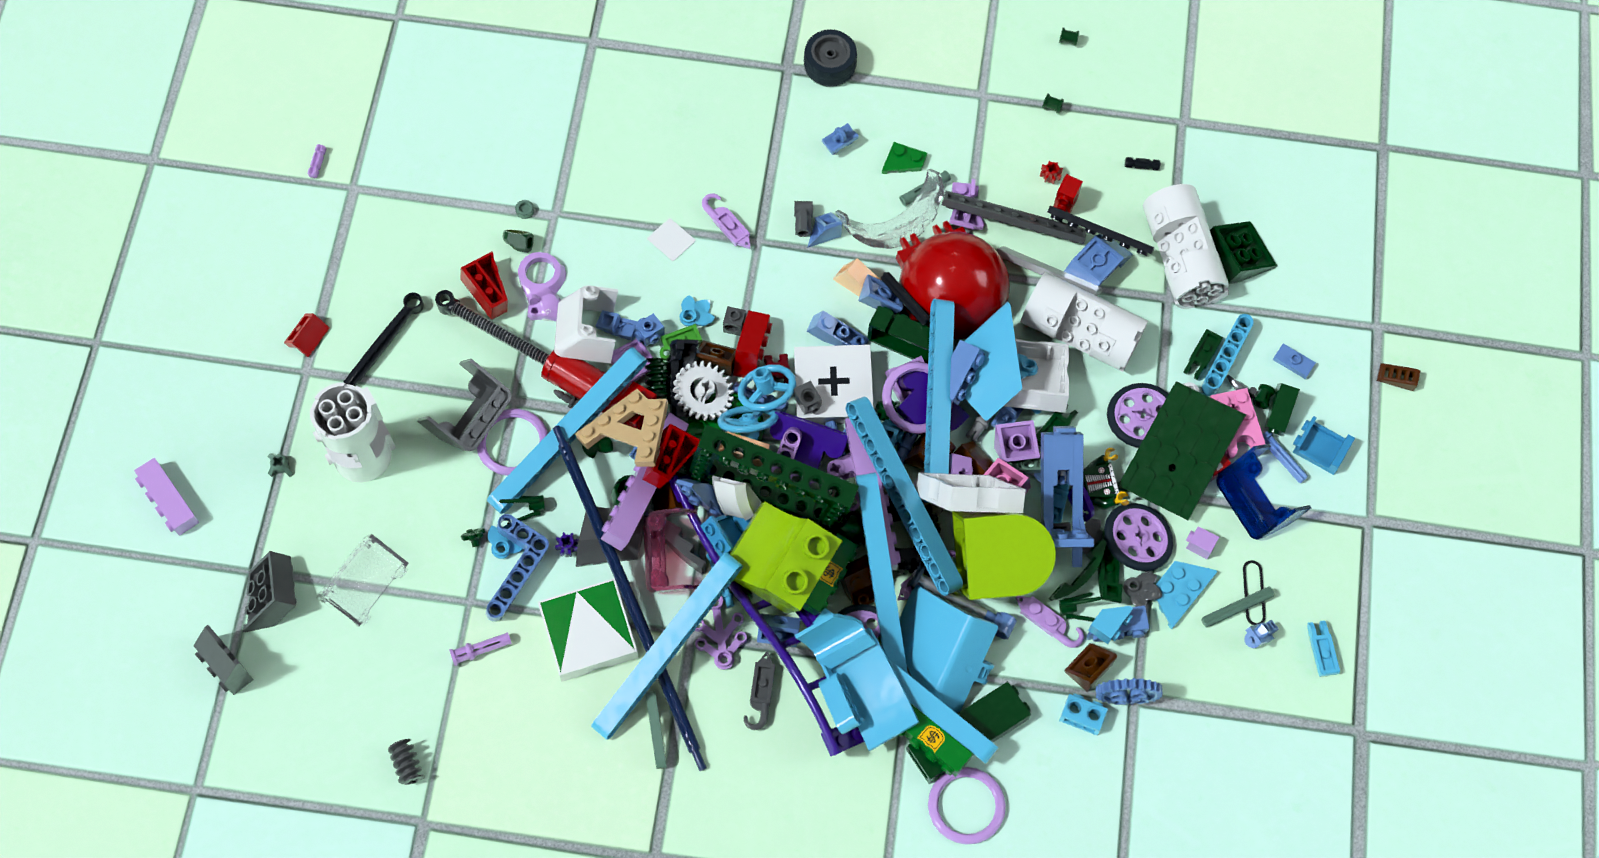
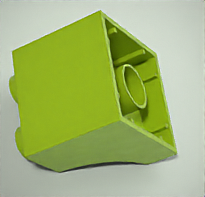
M763 502L730 553L733 558L743 565L734 581L786 614L800 611L842 540L809 519L795 517L767 502Z

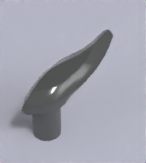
M1229 374L1226 376L1235 390L1247 388L1250 398H1255L1254 394L1257 393L1255 387L1249 389L1245 384L1235 380Z

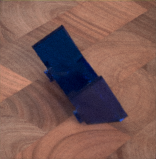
M1270 444L1252 447L1219 473L1216 478L1217 486L1249 536L1256 540L1265 538L1290 525L1312 508L1310 505L1292 510L1287 506H1283L1275 510L1255 479L1262 473L1263 469L1258 457L1271 448Z

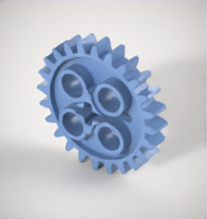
M1116 679L1102 682V684L1096 686V698L1102 700V702L1115 705L1149 703V701H1155V699L1159 700L1163 695L1161 683L1145 679Z

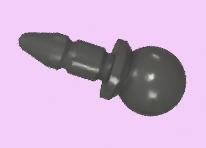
M553 391L559 399L569 403V408H573L580 400L576 397L571 398V396L564 394L563 391Z

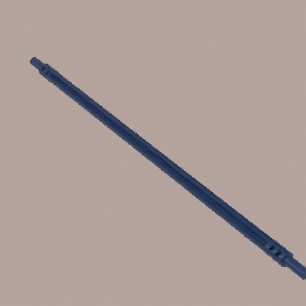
M560 425L555 426L552 429L559 443L558 448L647 653L655 641L615 548L601 539L604 533L602 531L604 523L569 442H566ZM665 668L657 679L689 753H692L699 771L705 770L707 767L699 751L701 748L668 671Z

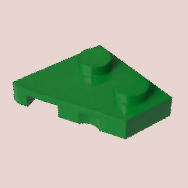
M893 142L882 168V174H887L890 171H898V173L921 171L927 158V152Z

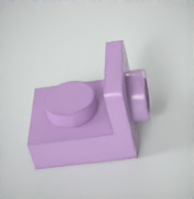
M975 179L971 180V184L953 182L952 192L974 198V196H978V186H975Z

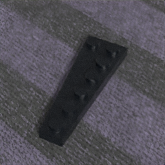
M1049 206L1047 213L1051 214L1050 218L1060 222L1063 219L1067 220V225L1075 228L1082 226L1085 228V232L1095 235L1096 232L1102 234V239L1112 242L1113 239L1120 242L1119 246L1130 249V246L1137 248V253L1147 256L1148 253L1153 254L1155 249L1153 246L1053 206Z

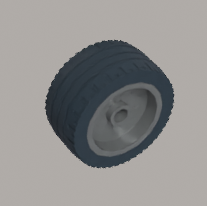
M835 29L821 30L810 37L804 50V67L811 80L822 86L834 87L846 83L853 76L857 65V49L849 35Z

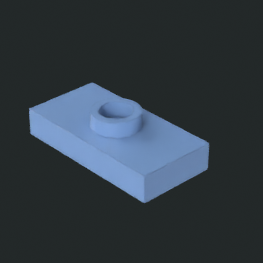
M1284 343L1273 358L1275 362L1304 379L1307 378L1316 363Z

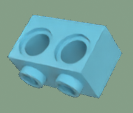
M1069 694L1059 721L1097 736L1101 730L1108 708L1103 707L1104 705L1099 702L1084 700V697L1081 695ZM1076 706L1079 709V713L1071 712L1069 707ZM1089 713H1095L1098 716V720H1091Z

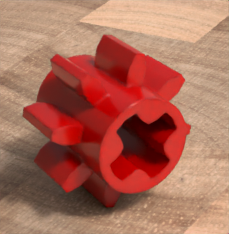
M1049 160L1047 165L1042 164L1040 177L1044 178L1045 183L1054 184L1056 179L1061 180L1063 168H1059L1058 162L1055 163Z

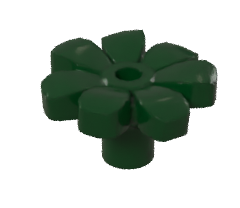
M477 528L474 531L472 529L466 530V533L461 535L462 541L470 540L472 547L479 546L478 538L484 536L483 533H486L485 528Z

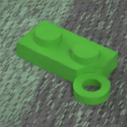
M696 324L660 336L664 346L660 349V357L667 361L668 356H665L664 352L670 351V343L676 339L699 340V344H701L702 338Z

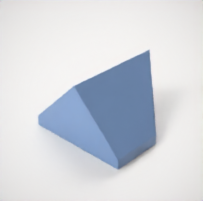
M832 212L814 217L815 222L807 248L841 237L842 221Z

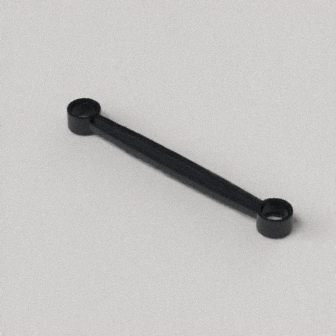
M411 292L404 297V307L344 380L345 384L356 386L396 337L411 314H417L422 311L424 303L418 293ZM412 299L420 301L416 307L407 306L408 302Z

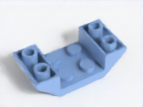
M1098 234L1071 260L1064 272L1100 287L1118 266L1121 268L1133 254L1124 247L1119 246V243L1114 239L1112 242L1102 239V234Z

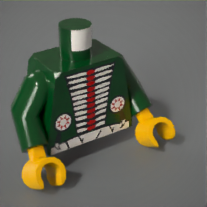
M1113 448L1106 449L1105 455L1096 458L1083 469V487L1087 490L1093 506L1104 510L1118 506L1119 503L1124 506L1129 504L1127 499L1122 500L1128 494L1124 491L1119 492L1111 462L1108 463V460L1115 461L1118 459L1116 454L1110 457V453L1115 451Z

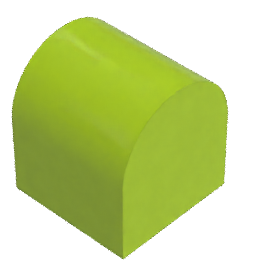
M952 511L956 568L963 580V587L959 591L969 600L1025 595L1037 590L1047 581L1054 568L1056 551L1050 533L1040 522L1024 513Z

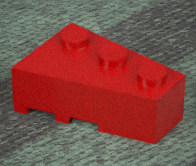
M491 251L461 267L460 280L488 317L493 320L506 313L508 299L498 273L493 252Z
M748 310L736 347L733 376L744 378L749 372L759 367L760 361L763 360L764 347H767L769 336L767 334H771L773 323H770L769 314Z
M670 423L662 433L656 466L647 467L642 480L660 489L693 455L700 440Z

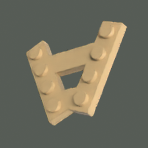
M636 389L575 433V435L587 449L605 436L637 447L634 461L636 467L656 466L669 403L667 399H647ZM636 414L644 416L641 430L623 423Z

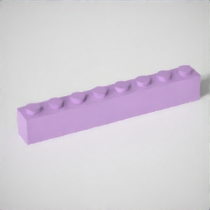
M669 412L665 418L663 430L671 423L686 431L689 424ZM635 465L633 468L635 471L634 476L631 475L625 484L628 486L626 491L623 490L617 499L620 503L618 506L615 505L609 514L612 516L611 520H607L602 528L604 533L601 539L620 551L629 543L657 488L642 480L647 467H636Z
M847 418L845 419V428L855 480L857 475L875 472L877 474L892 570H897L898 563H901L899 551H895L894 544H897L896 534L891 532L890 525H893L892 514H888L887 511L889 498L888 495H884L883 488L885 487L850 419Z

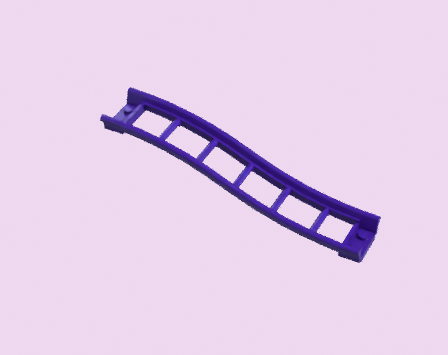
M711 468L709 475L715 474L713 468ZM688 474L681 477L675 475L669 481L678 503L681 502L699 539L713 563L716 564L720 557L701 528L702 522L693 504L688 501L687 496L680 491V487L676 484L677 479H691V476ZM730 475L723 476L725 479L733 480ZM733 580L729 588L772 645L796 682L822 731L821 736L830 757L865 742L858 727L845 734H841L837 727L831 729L812 690L820 688L819 682L825 679L826 676L810 683L806 682L791 655L786 650V648L801 643V641L796 639V636L780 641L758 611L771 606V604L765 600L753 604L741 586ZM803 608L796 612L807 628L813 625L814 620L820 614L818 613L814 616Z

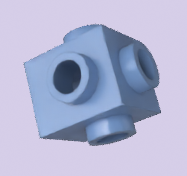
M653 313L637 321L634 335L638 342H643L647 347L650 344L657 343L660 340V336L665 335L664 326Z

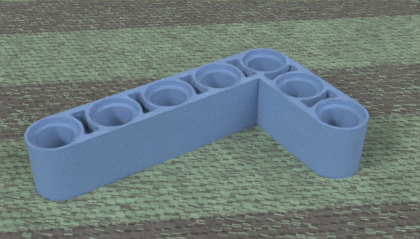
M504 514L499 517L497 530L501 535L525 551L486 608V617L492 622H497L504 616L549 547L546 537L510 514ZM508 521L511 523V527L505 529L501 526V523ZM525 532L528 538L520 539L517 534ZM540 542L544 545V549L537 550L534 544ZM529 558L534 564L526 566L523 560ZM518 574L523 580L519 583L514 582L512 576ZM509 591L512 597L505 599L501 596V592ZM498 607L501 613L499 615H492L490 608Z

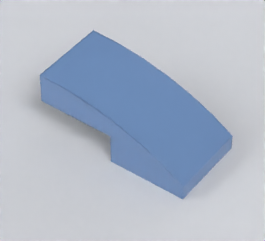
M602 310L596 323V328L614 336L633 341L637 321L621 318L617 313Z

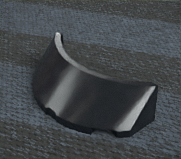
M676 339L670 343V355L667 357L669 365H666V369L669 370L666 373V377L669 378L666 381V385H669V387L666 388V392L669 393L667 401L670 404V413L676 417H695V414L689 416L688 410L684 412V406H678L680 400L674 398L677 393L673 392V388L676 387L673 382L677 380L676 375L680 373L681 368H685L688 363L692 367L696 359L699 340ZM693 382L690 386V392L695 399Z

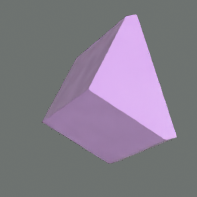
M1033 420L995 425L994 449L1001 460L1007 463L1040 458Z

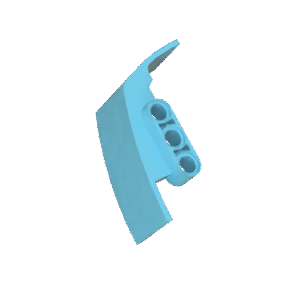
M831 614L795 635L796 639L813 651L817 661L822 666L826 678L819 682V687L835 725L841 734H845L858 727L868 750L872 751L919 723L912 705L876 636L870 628L865 629L860 620L847 615Z

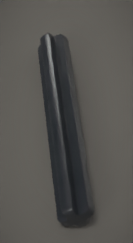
M884 272L881 280L922 326H928L930 323L929 315L890 272Z

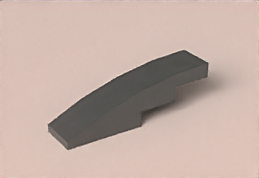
M649 509L648 518L661 538L685 563L700 574H703L706 570V562L693 554L695 552L694 545L682 538V528Z

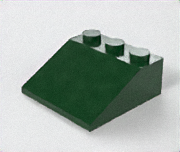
M1251 221L1218 225L1210 229L1229 284L1244 281L1277 267Z

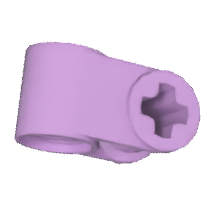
M848 453L841 458L829 462L826 473L844 480L855 477L851 454Z

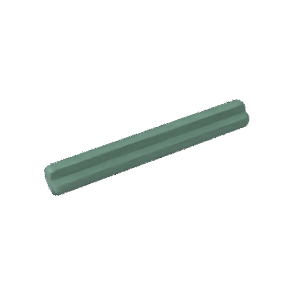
M1268 586L1202 617V623L1208 628L1272 598L1274 591Z

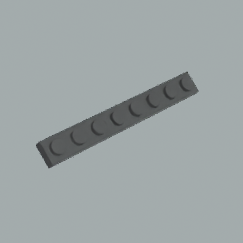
M945 190L942 205L949 209L961 210L967 214H976L985 219L997 220L1003 224L1016 225L1021 229L1027 228L1040 234L1045 233L1055 238H1063L1073 243L1084 244L1086 238L1085 228H1075L1067 225V223Z

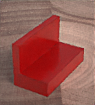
M305 313L284 341V344L290 348H297L302 354L309 357L330 327L314 313Z

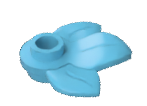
M689 295L682 301L680 322L684 326L694 324L706 326L714 321L715 317L708 313L710 310L709 299L695 302ZM690 316L692 319L687 320L686 317Z
M1017 353L1021 379L1037 374V363L1032 359H1028L1025 355Z
M511 523L505 525L503 528H505V529L510 528V527H511ZM490 527L488 540L492 544L491 552L496 558L504 559L510 553H519L523 549L501 535L497 527ZM503 547L505 551L499 552L497 548Z

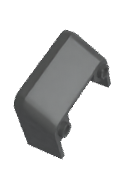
M473 359L460 361L459 365L473 375L469 381L468 389L476 398L456 426L450 422L438 424L429 416L419 418L417 422L438 439L463 451H473L479 446L509 404L512 394L505 385Z

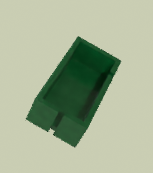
M878 306L869 323L868 341L912 360L922 356L924 362L928 364L930 327L922 326L920 322L911 320L904 314L895 315L888 307Z

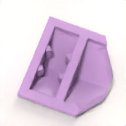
M953 209L949 221L950 224L976 230H983L985 224L981 216L967 214L957 209Z

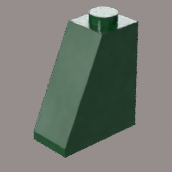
M1277 383L1265 427L1269 428L1268 432L1277 435L1280 432L1285 433L1300 389L1283 383Z

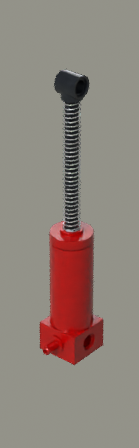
M441 290L435 296L440 313L444 315L456 314L463 321L472 324V326H477L484 333L486 331L487 334L505 343V345L507 343L514 350L521 351L520 353H524L523 355H526V357L528 355L535 362L542 363L541 365L544 366L541 377L578 399H581L605 374L604 371L584 360L560 357L554 350L550 355L547 352H543L538 347H535V345H532V343L529 344V342L520 338V336L517 337V335H514L511 331L508 332L499 324L496 325L490 319L487 320L481 314L478 315V312L475 313V311H471L472 309L466 308L448 290ZM633 381L630 386H625L602 413L636 389L647 399H657L655 393ZM636 414L623 424L641 430L644 416Z

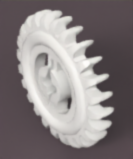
M694 361L692 367L688 363L685 368L680 369V373H677V380L673 382L676 386L673 388V392L677 393L674 398L680 400L678 406H684L683 411L686 412L688 410L689 416L695 414L696 419L702 416L704 421L708 417L710 420H714L715 416L719 418L722 413L728 411L727 408L732 406L728 402L734 400V397H730V395L735 390H729L733 383H726L730 376L723 378L722 375L725 370L718 373V365L711 369V362L705 367L704 361H701L698 367L697 362ZM700 379L701 381L694 389L696 401L690 392V386L694 381ZM715 390V400L711 403L705 404V401L709 399V397Z

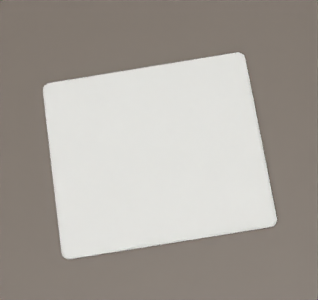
M671 218L666 220L647 238L671 261L677 259L696 241Z

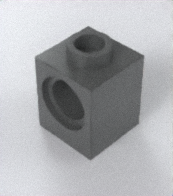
M727 306L723 320V332L740 336L746 319V310Z
M811 380L794 388L793 396L804 415L815 413L820 409L822 399ZM811 397L813 398V400L811 402H807L804 400V398Z

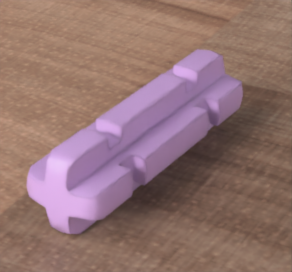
M316 145V152L313 154L310 163L311 167H309L307 172L311 178H317L319 175L318 170L321 168L324 159L323 155H325L327 150L324 145Z

